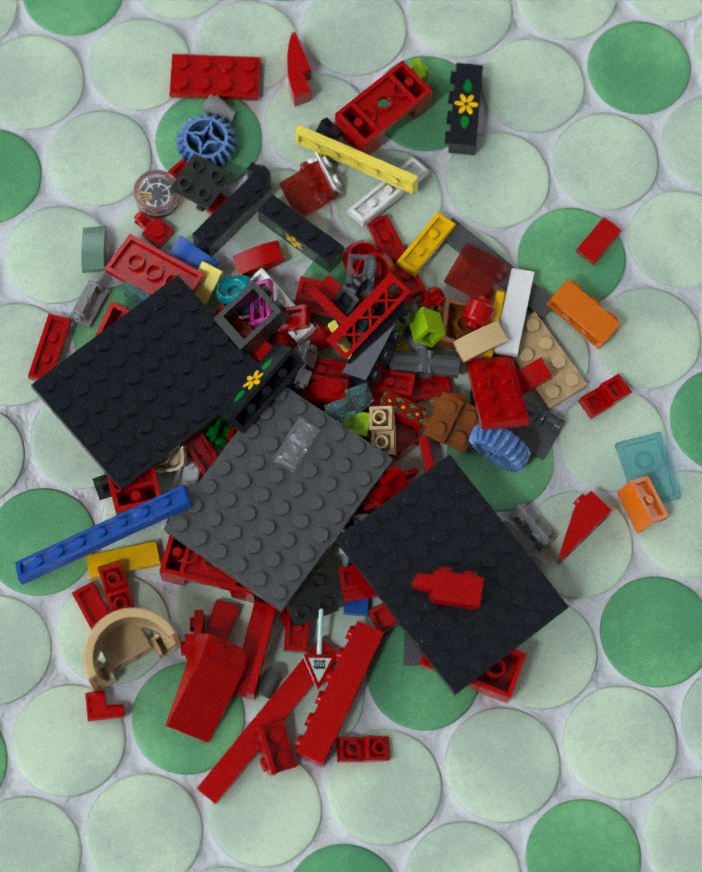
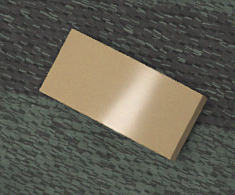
M495 321L454 341L453 344L462 362L466 363L483 356L487 351L506 344L508 340L499 322Z
M369 407L371 444L388 456H396L394 407Z

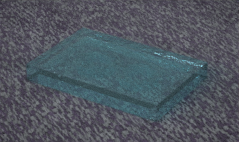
M661 432L615 444L627 483L648 475L662 503L681 499L682 496Z

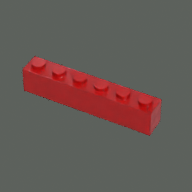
M357 621L355 627L350 626L345 637L348 639L345 648L340 647L335 658L339 662L335 670L332 668L329 670L325 679L328 685L325 691L320 690L315 700V704L318 706L314 713H309L304 725L307 726L304 735L299 734L294 748L297 749L296 756L322 768L384 638V632L360 621Z

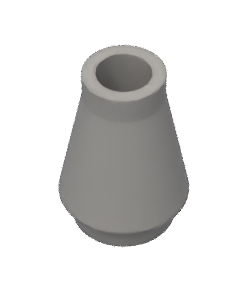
M212 94L209 95L202 108L208 115L213 116L216 114L219 119L224 117L225 121L229 123L233 121L237 113L218 95L214 96Z

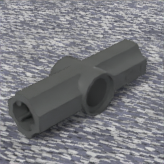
M417 350L415 353L394 351L392 360L389 363V370L416 374V377L421 379H429L433 376L458 378L460 357L435 355L430 350Z

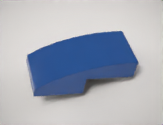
M181 235L169 252V255L197 270L202 261L216 268L220 264L219 261L207 252L201 250Z

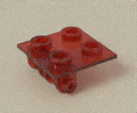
M317 160L311 164L308 161L301 163L300 171L279 183L290 207L303 217H307L336 199Z

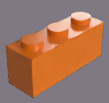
M569 279L565 281L546 304L597 349L604 344L620 325L613 313L606 312L600 307V303L594 297L586 295L578 283L571 282Z

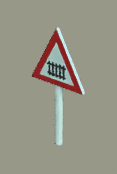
M322 608L319 609L317 654H302L317 691H319L337 656L322 655Z

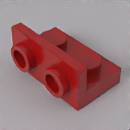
M283 719L254 728L255 734H252L255 747L260 748L262 758H259L263 772H267L268 776H273L276 773L297 767Z

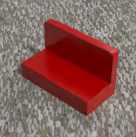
M328 275L317 287L314 286L308 293L341 324L347 316L333 303V300L342 286Z

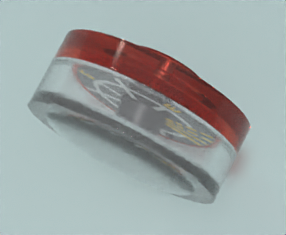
M151 170L142 174L134 185V197L138 209L150 218H164L171 215L177 209L180 202V195L170 190L176 179L170 173L163 170Z

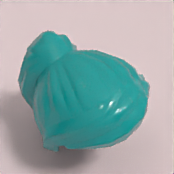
M240 274L237 277H226L220 280L216 287L217 300L227 306L249 285L250 279L246 275ZM250 304L239 315H248L250 313Z

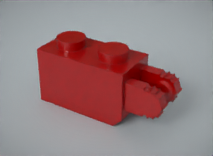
M440 567L432 575L419 573L411 583L417 591L429 592V599L434 604L477 610L480 607L484 577H478L476 572L463 571V574L453 573L451 568Z

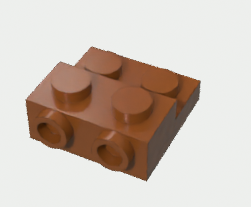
M445 297L443 303L439 306H434L433 311L440 313L446 332L435 346L454 351L456 348L453 342L473 332V330L465 326L466 322L462 318V313L467 305L466 302Z
M448 393L436 394L431 404V407L435 409L431 417L426 415L421 425V428L424 429L423 434L465 454L470 444L469 437L472 433L471 431L479 423L477 409Z

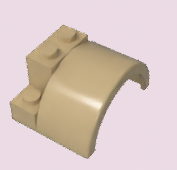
M143 608L120 609L102 618L89 633L83 650L85 674L94 691L103 690L117 682L113 675L116 671L154 651L157 652L161 659L180 649L181 644L174 627L161 615ZM145 628L153 630L152 634L154 636L149 638ZM100 652H102L106 660L104 663L98 661Z

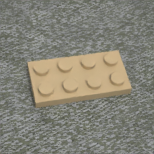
M533 312L525 317L518 356L513 357V361L520 370L542 357L553 379L533 390L549 411L585 389L587 383L537 313Z

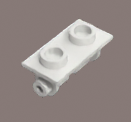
M316 151L317 158H310L307 161V167L314 180L320 177L323 178L316 183L322 196L329 200L335 196L334 193L336 191L343 195L344 192L340 187L343 184L339 176L333 174L331 167H333L332 162L326 155L323 156Z

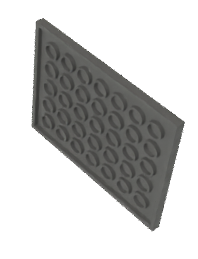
M285 386L244 434L237 431L190 493L193 507L173 515L163 529L170 536L282 613L372 491L378 480L393 462V458Z

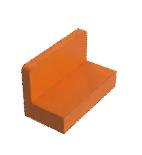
M648 475L629 481L617 492L637 533H641L650 525L664 521L669 517Z

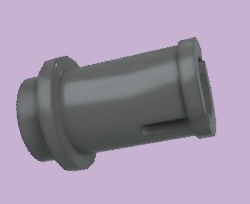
M271 666L268 670H265L266 675L256 691L268 699L271 698V694L278 681L283 679L281 677L283 672Z

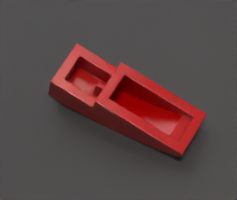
M296 32L291 33L287 53L288 85L294 107L311 101V90L307 83L308 80H311V68Z

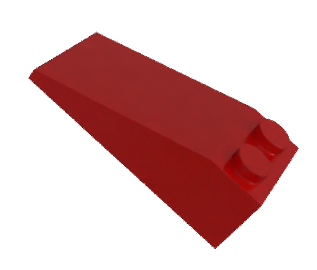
M197 634L165 726L209 743L243 674L250 651L211 634Z
M516 649L467 687L508 704L527 653ZM422 655L418 665L435 672Z

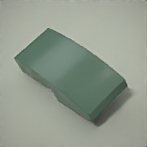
M106 226L83 228L81 248L83 273L105 271L104 268L107 261L105 249L107 239Z

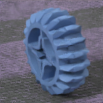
M207 112L201 118L197 113L195 120L189 117L188 124L182 123V130L177 132L179 138L176 139V145L178 146V154H181V160H186L188 163L193 154H196L215 165L219 164L224 167V160H231V154L235 153L234 146L237 145L235 131L231 130V124H225L224 117L217 120L216 114L209 117ZM214 131L219 133L224 138V141H220L218 137H215ZM188 143H191L194 147H197L199 149V153L194 152L189 147Z
M480 422L471 431L472 433L469 437L471 446L481 457H484L501 469H506L508 472L521 471L527 464L531 454L529 448L512 431H508L505 428L481 430Z

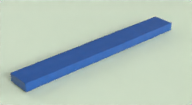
M183 484L15 562L18 581L22 585L193 507L188 488Z

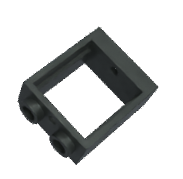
M255 281L248 285L213 318L237 347L245 354L249 353L250 355L290 319L284 313L287 308L278 299L274 302L270 297L273 295L271 290L265 284L260 286ZM260 295L274 312L244 338L231 321Z

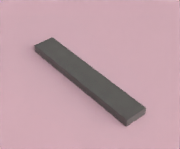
M452 218L451 221L456 224V227L446 238L445 242L507 292L511 269L515 267L456 219ZM534 282L532 283L527 309L532 313L536 312L540 319L543 320L552 310L546 305L551 296Z

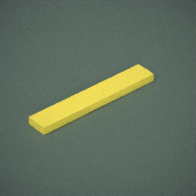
M301 125L296 127V144L314 152L317 151L323 156L326 155L332 160L408 193L415 194L418 190L417 175Z

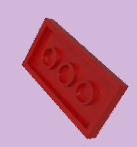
M172 54L170 98L207 99L212 94L214 96L218 95L222 100L258 101L260 57Z
M129 234L104 268L105 272L147 296L152 295L177 275L181 277L194 293L206 279L204 273L132 234Z
M513 357L479 358L466 362V369L481 430L529 426V417Z

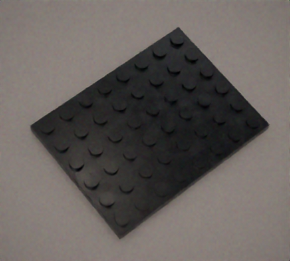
M179 275L31 384L34 392L121 492L219 417L216 411L258 364L249 353L245 354L237 347L213 319L215 315Z
M450 454L335 540L454 696L569 608ZM440 567L451 568L453 573L463 574V571L476 572L478 577H484L480 607L477 610L434 604L429 599V592L417 591L413 588L411 582L419 573L432 575Z

